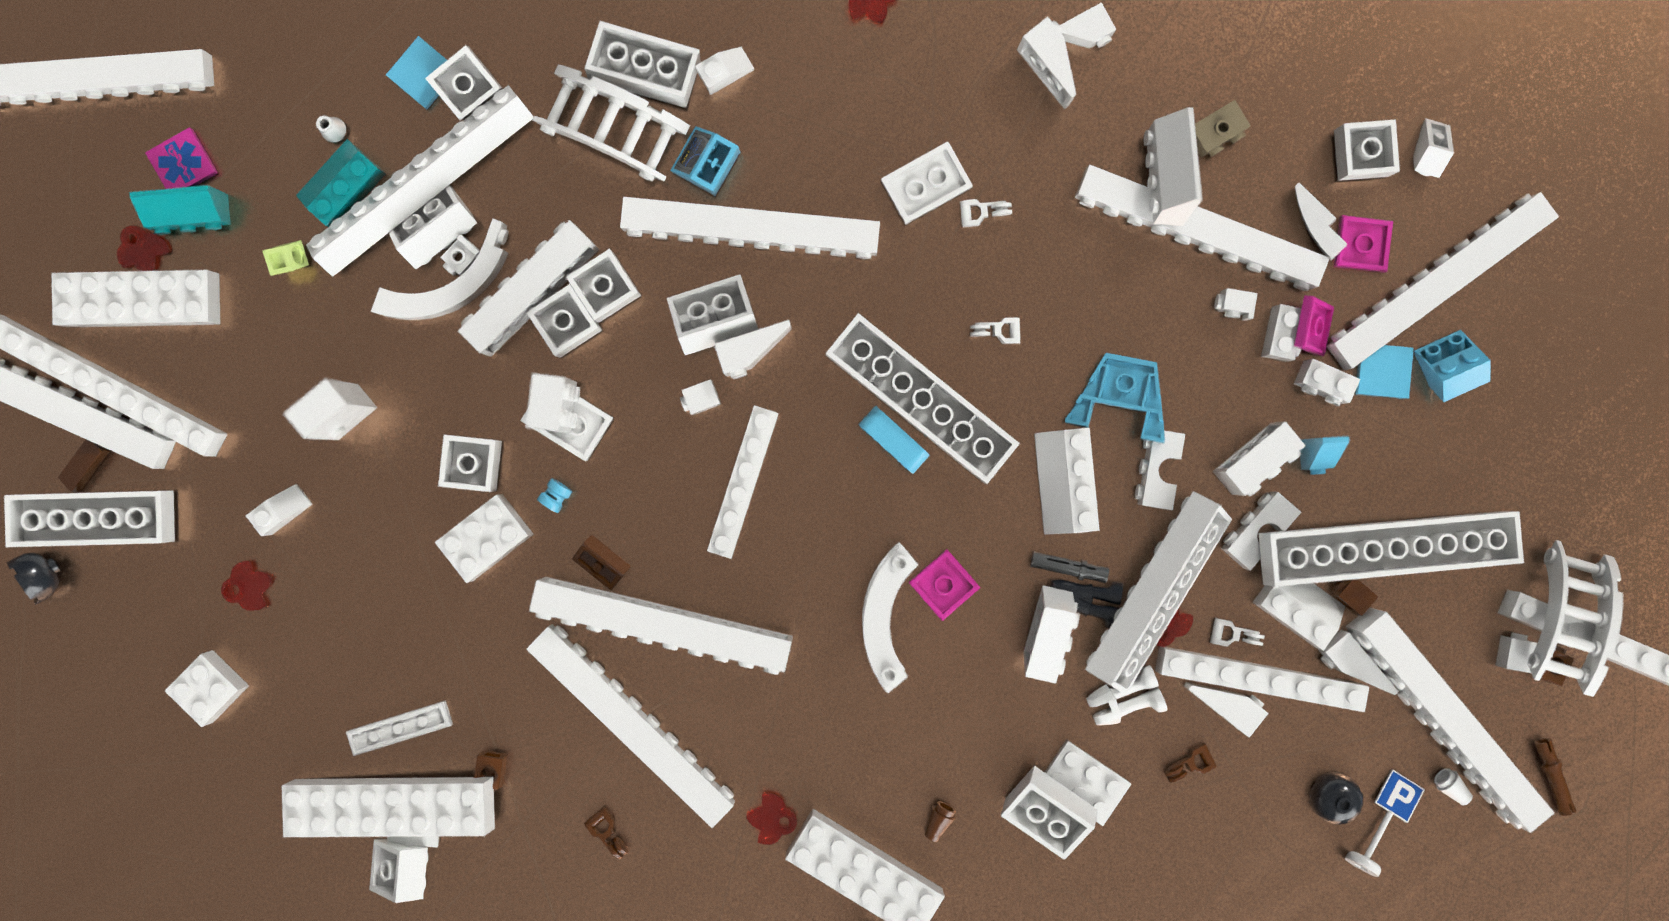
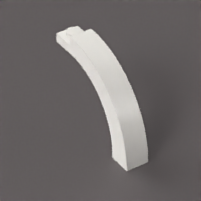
M492 219L484 244L475 261L453 282L433 291L416 294L398 293L379 288L371 312L402 320H423L449 314L469 304L489 287L504 265L508 252L500 249L501 244L504 245L509 233L506 230L507 225Z

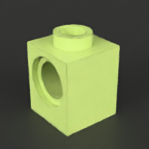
M301 240L262 251L270 276L294 271L309 265Z

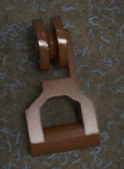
M1202 743L1190 749L1187 757L1169 766L1164 773L1166 776H1169L1167 778L1169 783L1183 779L1187 775L1186 770H1183L1184 764L1188 771H1197L1202 774L1213 770L1217 765L1206 743ZM1200 754L1205 764L1200 768H1197L1194 763L1195 756Z
M603 807L588 819L584 825L593 837L601 839L614 857L622 859L623 854L627 855L629 853L628 848L619 837H615L610 842L607 840L615 833L613 830L615 819L608 809ZM606 819L609 823L608 830L604 833L599 832L596 826Z

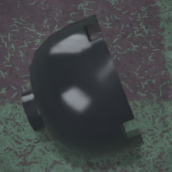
M33 552L22 554L6 562L9 569L13 568L17 573L14 575L15 579L31 600L34 599L35 605L46 600L58 588L59 579L56 573L60 571V568L53 558L47 560L41 554Z
M1335 771L1326 772L1315 780L1316 783L1309 792V802L1313 811L1322 820L1335 825H1342L1355 820L1361 813L1364 805L1363 793L1359 785L1351 777Z

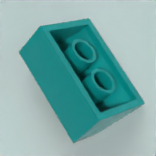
M347 139L296 196L306 209L325 226L329 227L335 219L341 218L351 210L355 203L361 202L386 173Z
M209 185L129 192L130 199L143 227L154 231V234L157 235L171 234V230L180 229V232H195L197 227H205L206 230H220L222 225H231L228 194Z

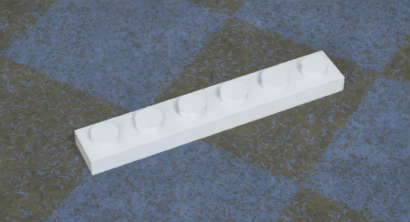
M754 405L707 549L708 552L732 559L779 413Z

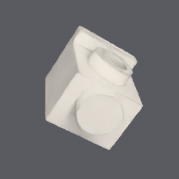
M460 234L452 246L441 256V259L445 261L443 267L453 276L457 273L462 275L475 261L480 250ZM461 252L463 255L462 259L456 261L455 257Z
M1226 288L1220 294H1217L1214 308L1218 309L1217 311L1225 312L1224 316L1240 318V315H1242V320H1251L1254 317L1257 293Z

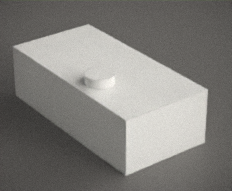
M600 21L585 65V71L589 79L594 76L626 91L686 108L697 75L695 65L701 62L700 50Z
M325 379L286 411L284 415L305 439L339 440L378 407L358 384Z

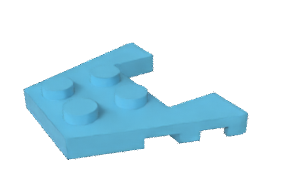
M1105 353L1085 390L1080 394L1072 411L1067 415L1065 423L1089 428L1094 403L1145 412L1146 417L1141 439L1165 444L1157 362Z

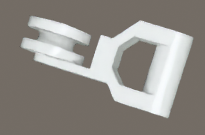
M977 199L960 201L962 227L979 226L983 219L988 217V206H991V209H996V211L992 212V216L1011 215L1012 210H1008V208L1012 207V203L1006 201L980 203ZM971 206H978L981 209V216L978 220H972Z
M1003 318L1000 322L975 323V325H970V329H974L970 336H990V332H986V329H990V326H992L993 337H997L1002 344H1020V318ZM1003 324H1010V338H1005L1001 334Z
M1215 618L1210 643L1227 647L1234 641H1239L1241 631H1244V635H1247L1248 638H1243V642L1263 646V642H1260L1259 639H1264L1265 635H1261L1259 631L1236 627L1232 621ZM1224 625L1230 626L1233 630L1232 637L1227 641L1221 640Z

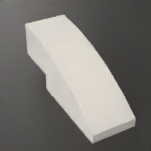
M1298 183L1295 186V193L1304 224L1319 249L1331 261L1347 246V243L1330 228L1336 221V217Z

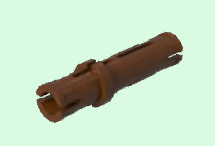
M1543 738L1535 741L1534 743L1541 759L1540 766L1547 775L1559 815L1568 816L1576 813V808L1561 769L1563 764L1556 755L1552 739Z

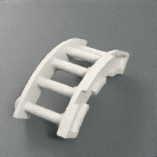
M558 64L554 74L562 78L561 83L563 86L548 118L544 119L534 116L533 121L541 125L540 130L551 136L558 133L597 149L640 171L639 176L653 182L654 178L665 181L666 176L655 169L671 135H675V132L686 135L690 125L665 110L660 112L651 106L647 107L648 101L594 76L591 79L582 77L581 71ZM576 87L583 88L584 93L568 127L557 124L572 89L575 90ZM599 94L609 98L608 102L610 105L593 139L577 131L593 96L596 97ZM626 106L636 111L635 115L637 118L620 152L603 143L619 108ZM651 119L661 125L660 129L662 132L645 165L630 156L646 122H649Z
M1555 540L1544 556L1549 579V600L1546 618L1534 652L1530 654L1527 665L1534 680L1539 681L1544 671L1549 670L1576 678L1583 694L1594 697L1609 668L1604 666L1609 651L1615 652L1620 633L1623 593L1618 592L1617 581H1621V575L1614 557L1604 554L1600 562L1596 564L1567 556L1561 541ZM1568 567L1591 573L1595 584L1569 577ZM1568 587L1596 595L1598 598V613L1568 605ZM1565 615L1595 623L1596 628L1593 641L1590 642L1561 633ZM1557 643L1589 652L1583 666L1579 669L1550 660Z
M900 542L888 551L877 566L868 584L862 610L863 637L868 659L877 679L887 693L908 677L892 646L890 616L893 602L900 586L918 566Z

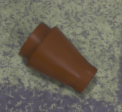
M938 801L932 807L927 830L924 835L929 840L938 842L942 834L955 820L956 810L951 805Z

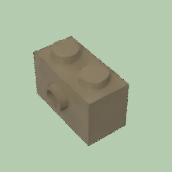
M1236 100L1195 124L1197 152L1200 157L1206 154L1212 157L1224 149L1222 146L1224 143L1230 140L1234 144L1246 136L1244 131L1251 127Z

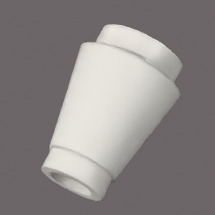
M321 116L316 121V126L326 141L334 143L344 138L346 126L341 119Z
M1446 768L1435 776L1434 782L1439 791L1461 805H1466L1472 800L1473 795L1456 771Z

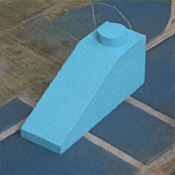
M1349 436L1301 439L1305 444V447L1300 450L1302 453L1300 455L1301 470H1310V475L1326 474V469L1335 468L1349 443Z

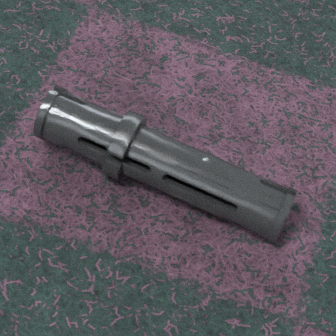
M1036 551L1032 554L1030 563L1032 568L1075 576L1078 580L1082 581L1090 579L1106 584L1108 580L1109 567L1089 564L1086 560L1079 562Z

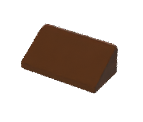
M86 439L58 476L59 480L72 493L81 492L110 451Z
M592 535L581 545L572 558L573 561L610 591L614 589L630 569L628 563Z

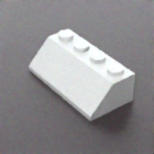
M1189 107L1155 119L1149 130H1146L1144 134V145L1147 146L1148 151L1145 164L1149 168L1147 187L1151 191L1149 211L1153 213L1154 224L1184 226L1202 200L1193 108Z
M1090 428L1034 433L1044 534L1100 531Z

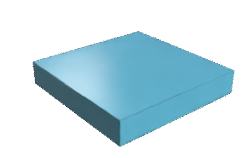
M418 36L388 71L386 76L425 109H428L439 94L425 78L445 63L447 59Z
M1384 345L1359 363L1357 378L1360 381L1355 394L1409 399L1414 348Z

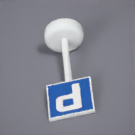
M1391 769L1374 801L1375 804L1387 810L1364 855L1350 851L1347 853L1345 860L1358 869L1372 876L1379 877L1381 867L1370 858L1392 815L1408 823L1425 789Z

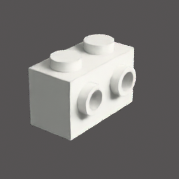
M1283 304L1272 307L1261 357L1288 362L1295 360V357L1299 356L1301 349L1295 347L1294 344L1301 308Z
M1315 359L1303 361L1294 384L1302 387L1301 390L1313 396L1318 394L1325 397L1326 402L1340 406V404L1351 402L1360 379Z

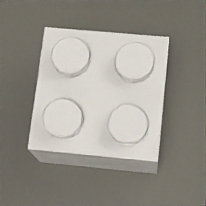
M469 46L463 47L425 78L459 120H464L478 106H481L497 91L502 89Z
M1396 120L1345 123L1334 130L1338 181L1389 177L1400 171Z
M610 249L566 276L587 311L597 323H600L641 296L616 255Z
M570 284L526 312L554 356L559 358L602 331L600 325L593 320Z
M444 435L438 486L496 492L502 441Z
M212 650L200 654L165 692L203 727L213 723L249 685Z

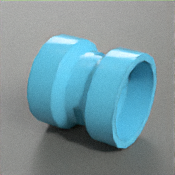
M551 478L547 483L546 491L542 492L537 500L550 510L559 513L563 507L562 502L569 498L573 491L556 479Z

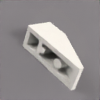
M1340 630L1335 634L1324 651L1318 649L1323 655L1320 659L1330 670L1334 668L1394 695L1399 692L1349 632Z
M1186 682L1183 685L1247 737L1253 734L1269 714L1262 709L1265 704L1254 695H1251L1249 698L1241 693Z

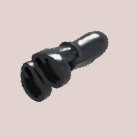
M1062 579L1050 581L1049 587L1073 592L1074 602L1077 603L1076 613L1082 614L1085 617L1089 615L1099 618L1104 622L1106 628H1111L1114 623L1115 613L1119 607L1092 604L1093 599L1120 605L1123 594V582L1115 581L1109 587H1095L1092 584L1084 585Z

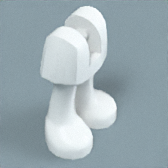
M1150 665L1141 669L1140 674L1127 694L1114 687L1109 688L1105 684L1086 698L1089 707H1097L1106 703L1110 705V708L1093 715L1096 725L1120 723L1122 716L1142 708L1152 707L1159 713L1168 710ZM1143 689H1151L1137 697L1117 703V699Z

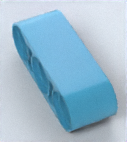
M874 406L858 424L912 474L930 456L928 452L877 406Z

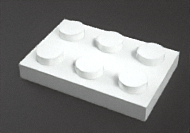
M949 142L940 145L881 178L883 186L905 225L973 187Z
M579 397V401L574 403L573 412L577 413V422L575 428H571V433L533 429L582 460L588 461L614 418ZM528 409L520 420L525 424L527 422Z
M1067 739L1045 771L1047 775L1098 809L1096 822L1104 826L1131 786L1128 780Z

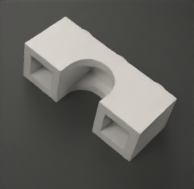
M1165 431V444L1144 440L1143 448L1146 449L1145 459H1141L1139 474H1142L1141 484H1137L1135 490V499H1138L1137 505L1173 510L1177 485L1166 483L1160 478L1159 466L1168 458L1175 460L1182 458L1185 434Z
M1266 492L1257 502L1259 506L1253 513L1251 511L1248 512L1241 519L1240 523L1242 525L1236 532H1230L1223 541L1225 544L1221 549L1243 569L1251 570L1261 559L1257 534L1263 525L1270 524L1277 531H1286L1301 513L1279 492Z

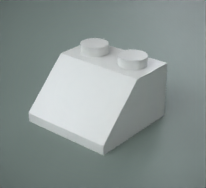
M374 839L369 890L394 903L423 899L426 887L425 872L428 862V848L390 842L387 839Z

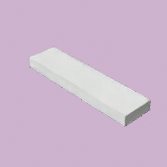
M445 700L348 730L346 735L352 754L356 756L452 726L453 722Z

